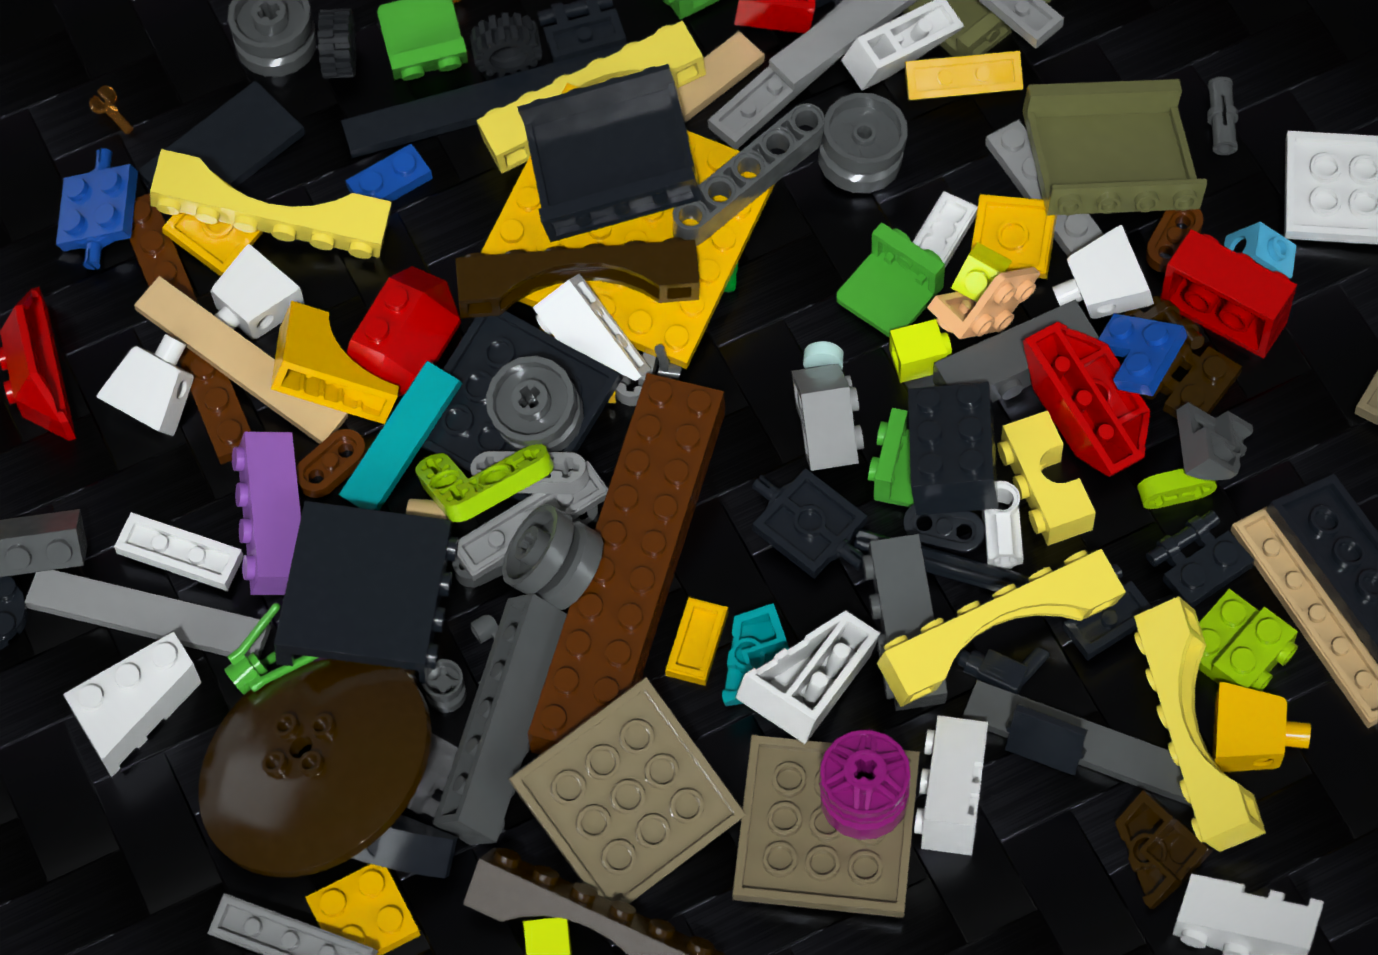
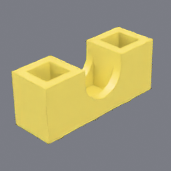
M1048 410L1003 425L1001 442L997 443L998 452L1005 466L1011 465L1015 474L1013 484L1019 491L1020 499L1026 498L1031 509L1029 511V519L1032 528L1036 534L1042 533L1047 546L1093 530L1096 514L1080 478L1066 483H1055L1048 480L1041 472L1046 467L1061 462L1064 445Z

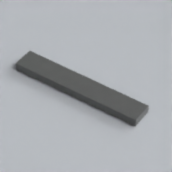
M979 680L976 681L962 719L988 722L987 731L1008 738L1009 732L1006 731V727L1009 721H1012L1015 708L1019 704L1088 730L1083 746L1087 751L1084 758L1080 759L1078 765L1192 806V804L1186 801L1181 791L1180 780L1184 778L1180 766L1176 765L1169 750Z

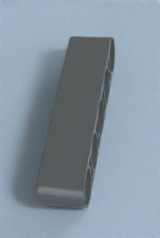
M809 103L794 107L700 184L703 200L674 208L673 237L695 240L696 246L700 245L818 149L822 143L825 121L821 109ZM802 125H808L813 127L814 129L811 131H804L799 129L798 127ZM778 148L784 150L785 153L777 155L771 153L770 150ZM744 172H752L757 176H755L754 178H745L740 174ZM721 195L728 198V200L716 202L711 198ZM694 219L699 223L695 226H687L682 221Z

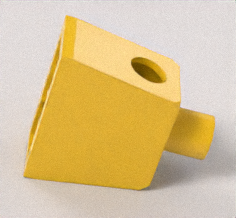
M1220 682L1215 697L1212 758L1222 772L1279 768L1285 754V746L1309 748L1311 724L1286 721L1287 700L1284 697Z

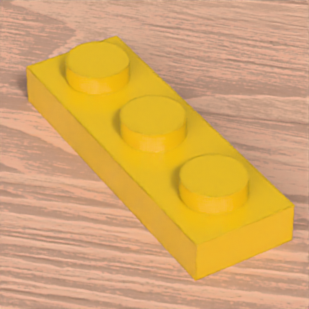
M1020 51L905 62L908 101L1023 90Z

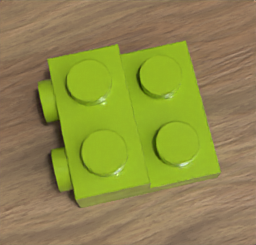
M1231 589L1227 590L1199 622L1206 648L1198 669L1217 684L1226 682L1262 692L1273 677L1269 672L1277 663L1284 666L1298 648L1294 643L1298 633L1297 630L1266 607L1261 611L1257 610Z

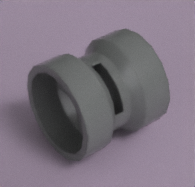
M439 659L437 660L436 669L428 668L426 684H422L430 707L442 713L453 712L460 708L467 694L460 667L451 660Z

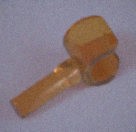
M102 86L98 89V94L103 97L106 103L102 102L95 95L89 102L91 110L99 114L106 113L126 135L132 132L133 127L114 106L117 100L115 91L109 86Z

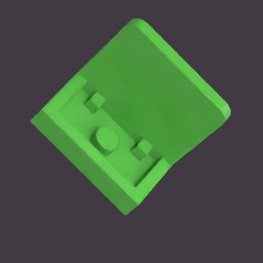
M399 0L379 6L377 10L394 80L400 78L403 80H413L422 77L425 74L424 72L437 69L439 71H450L459 68L462 63L468 62L464 39L461 37L452 0Z
M881 222L872 232L871 254L838 290L836 300L841 306L890 338V330L910 326L942 290L944 286L945 263L942 262L935 252L929 249L923 250L911 242L909 237L901 230L891 229Z
M892 408L889 421H881L877 445L882 446L880 458L872 457L868 480L874 481L875 501L910 508L914 505L911 490L909 430L907 429L908 411Z

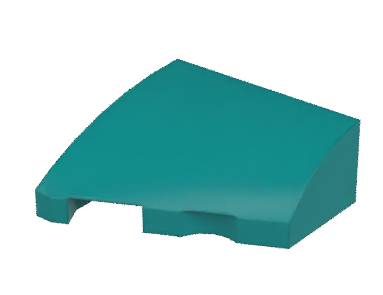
M774 603L734 616L733 640L727 660L725 691L723 690L722 692L725 706L743 704L736 699V695L745 673L753 668L758 669L774 659L775 654L783 649H789Z

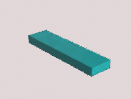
M426 361L339 495L358 508L380 511L462 386L461 381Z

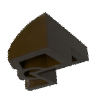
M1144 790L1115 821L1120 837L1127 845L1129 851L1128 859L1134 872H1137L1144 891V902L1151 909L1156 908L1173 893L1213 852L1205 842H1200L1196 834L1154 795Z

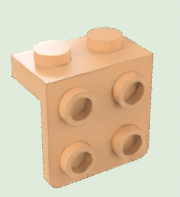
M1035 267L1003 272L994 278L978 302L959 292L935 296L927 308L937 317L936 321L943 329L954 333L959 339L974 336L980 337L992 332L999 333L1011 324L1014 319L1013 311L1019 303L1024 302L1033 294L1036 289L1034 283L1039 277L1040 272Z

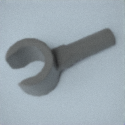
M661 344L656 345L654 350L659 361L657 375L679 380L682 367L670 363L664 346Z
M483 615L471 622V630L480 644L490 638L495 639L499 626L491 615Z

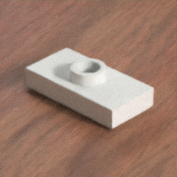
M943 191L913 243L923 250L929 249L935 252L942 262L945 263L946 268L976 218L978 206Z

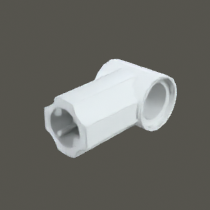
M997 481L998 502L1005 503L1010 508L1005 510H982L987 564L1004 569H1012L1016 565L1023 564L1019 513L1020 494L1013 484L1006 481Z

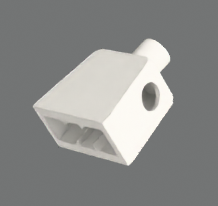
M1122 225L1112 229L1070 255L1067 262L1074 278L1052 287L1060 306L1073 300L1077 302L1083 300L1090 317L1093 319L1154 304L1150 289Z
M250 244L241 251L211 289L215 307L219 311L214 316L233 330L238 327L250 339H258L281 324L291 300L305 305L301 288Z
M165 334L155 354L141 347L134 346L99 391L97 398L159 432L174 436L194 380L191 373L176 366L186 344Z

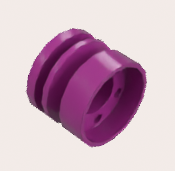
M872 730L852 731L837 738L825 751L820 766L821 810L829 824L842 835L858 840L877 839L893 831L904 819L909 803L911 775L909 759L901 745L886 734ZM861 774L863 777L858 780L857 775ZM872 775L873 780L869 781L867 777Z

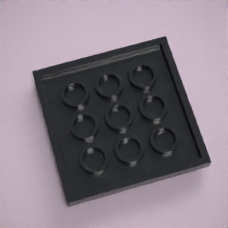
M507 311L499 316L475 317L443 371L460 380L462 386L425 440L422 448L432 454L445 453L459 469L471 476V463L479 454L487 451H516L504 441L501 434L495 428L487 412L486 394L492 378L504 365L519 357L539 356L553 360L566 371L583 401L584 419L579 433L568 447L559 451L577 453L621 382L622 376L613 369L556 340L551 335ZM516 493L510 498L521 502L533 493Z

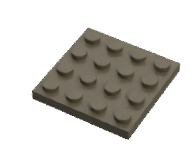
M646 677L508 778V781L583 884L593 887L597 891V895L612 902L622 901L628 904L746 816Z
M752 735L743 811L746 816L741 820L733 900L904 918L920 752L903 750L909 759L911 775L909 803L904 819L893 831L877 839L858 840L842 835L832 827L821 810L820 766L825 751L832 743L807 741L804 744L797 739ZM861 774L857 775L858 780L863 777ZM872 775L867 777L869 781L873 780Z

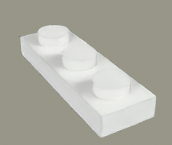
M132 512L114 546L117 554L228 591L244 557L241 549Z

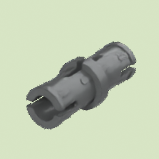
M1216 77L1208 82L1211 108L1207 112L1208 123L1212 125L1213 152L1218 155L1233 154L1238 148L1235 123L1238 121V109L1233 105V82L1228 77Z

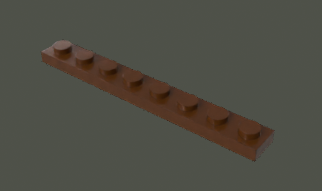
M150 193L135 198L132 233L129 240L148 286L150 287L160 276L198 303L173 241L162 233L165 221L161 212L156 207L151 206ZM185 347L179 358V363L183 370L193 375L194 380L190 390L219 462L222 465L232 461L233 448L239 447L244 432H251L230 379Z

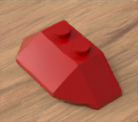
M413 266L389 277L350 339L346 354L369 373L399 386L398 397L407 392L426 361L436 365L461 324L447 281Z
M32 288L15 305L0 330L3 347H0V366L3 371L8 370L10 380L4 381L6 396L10 405L17 404L23 418L68 441L74 440L76 435L48 307L40 288Z
M1056 322L1025 338L1023 341L1033 390L1045 409L1048 410L1052 420L1075 456L1106 476L1111 477L1145 457L1150 409L1140 394L1117 389L1113 379L1121 364L1107 343L1085 333L1069 329L1067 325Z

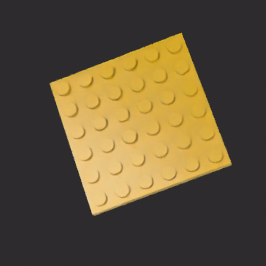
M567 83L562 94L579 87ZM687 130L699 184L740 152ZM530 155L481 253L499 255L505 254L510 250L538 252L545 251L550 247L578 249L590 244L617 246L624 245L630 241H643L645 243L664 242L669 238H674L672 231L674 208L550 242L540 219L538 209L541 208ZM744 172L740 174L745 178H754L755 176H757L752 172ZM774 185L707 240L696 246L700 281L699 300L658 303L645 294L623 285L602 281H586L637 350L657 357L654 348L656 345L661 344L665 348L670 363L684 369L688 368ZM721 195L711 198L716 202L728 200V198ZM694 219L682 221L687 226H695L699 223ZM564 283L535 291L519 300V302L534 307Z

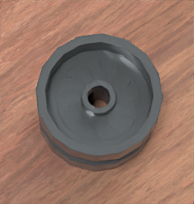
M232 0L230 3L228 23L233 35L234 45L241 63L251 72L265 77H282L297 72L310 61L316 51L317 32L308 0Z
M854 93L838 99L829 107L824 117L823 139L818 148V162L825 177L837 187L852 193H871L884 189L896 179L902 165L903 151L908 136L905 117L901 110L889 99L873 93Z
M519 357L504 365L492 378L486 394L487 412L495 428L501 434L504 441L517 452L525 447L536 444L546 446L548 452H559L568 447L578 435L584 419L583 401L568 374L553 360L543 357Z
M550 504L540 506L528 515L509 543L502 568L504 582L526 595L534 593L556 608L564 610L579 599L595 576L602 558V536L579 521L573 522L571 516Z

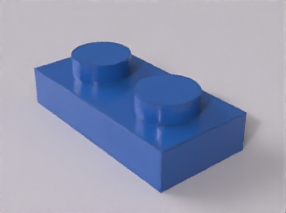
M410 144L345 181L347 189L351 194L356 193L392 202L433 178L429 167L413 145Z

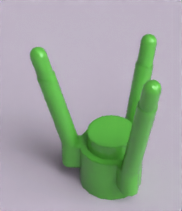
M274 603L242 644L227 656L231 664L224 670L244 695L250 690H253L255 693L267 683L319 658L302 656L294 660L293 666L283 665L267 673V667L276 661L275 651L262 660L254 652L248 656L245 655L280 610L279 603Z

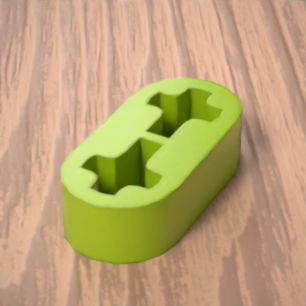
M1184 468L1150 476L1142 480L1137 488L1143 507L1146 509H1157L1206 497L1217 489V484L1213 480L1197 479L1186 475Z

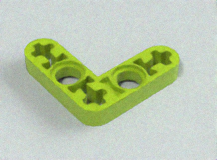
M536 444L521 449L469 479L445 453H437L426 457L419 462L415 471L424 490L448 519L452 520V522H462L475 517L545 478L553 471L554 464L546 446Z

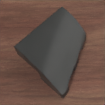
M1189 402L1177 409L1185 474L1197 479L1213 481L1227 480L1236 476L1241 466L1240 457L1245 455L1247 449L1243 441L1253 433V426L1229 411L1214 418Z

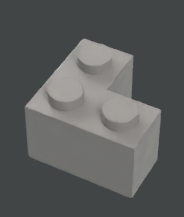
M839 364L792 371L796 409L801 419L806 460L810 470L858 464L857 450L864 449L861 426H854L853 412L859 411V401L856 387L852 386L851 376H844Z

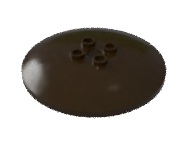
M318 658L267 683L255 693L253 690H250L234 705L218 727L209 744L201 768L199 779L200 814L212 841L237 865L251 872L272 877H298L324 871L347 861L369 847L396 822L406 809L422 780L427 766L432 736L431 720L426 701L420 689L402 668ZM312 744L310 751L303 754L301 758H297L303 747Z

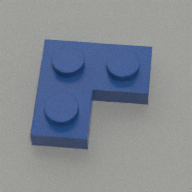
M1114 313L1098 340L1107 343L1115 356L1125 358L1113 379L1117 389L1153 396L1188 335L1183 325Z

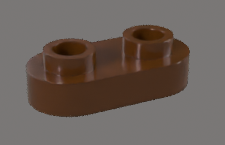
M1200 209L1165 211L1147 245L1146 260L1151 268L1158 272L1166 273L1168 262L1189 231L1192 229L1201 233L1203 214ZM1182 223L1187 225L1188 228L1181 229L1176 225ZM1162 253L1169 254L1171 258H1162L1159 255Z
M351 429L335 431L303 458L296 467L297 483L300 491L308 497H324L355 471L367 452L362 436ZM347 450L353 452L351 456L346 458L340 456L342 452ZM316 476H321L324 478L319 483L311 482V480Z

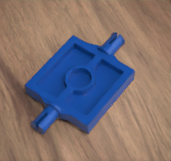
M106 148L96 151V164L93 171L66 177L63 181L56 245L64 252L80 248L86 249L83 266L90 270L100 268L101 249L114 241L131 238L138 171L131 164L111 168L113 152Z

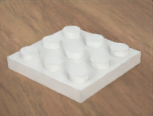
M1287 131L1284 237L1286 239L1378 244V136Z

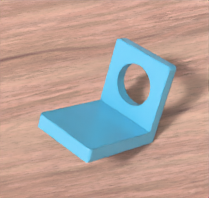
M1258 222L1225 237L1224 246L1234 251L1239 241L1246 239V246L1242 253L1250 256L1265 268L1281 272L1289 279L1292 278L1296 244L1265 224Z

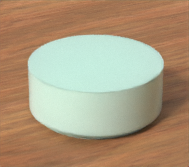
M826 341L814 342L804 350V368L839 364L842 369L844 352L834 343Z

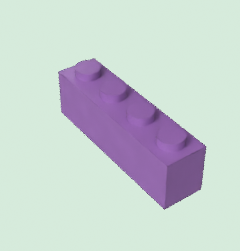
M244 432L239 447H234L232 452V467L234 471H239L240 483H237L235 491L236 505L243 509V519L239 523L240 543H246L247 555H244L242 563L243 578L250 582L251 595H285L301 521L292 432Z

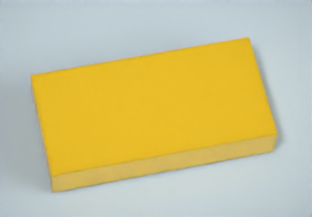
M688 597L666 666V676L706 686L728 616V607Z

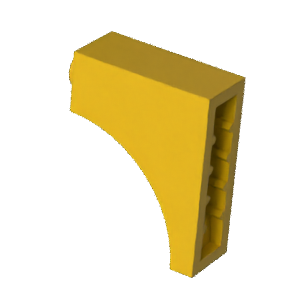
M291 300L279 328L271 390L385 424L398 397L399 386L369 373L344 352L332 333L329 312Z

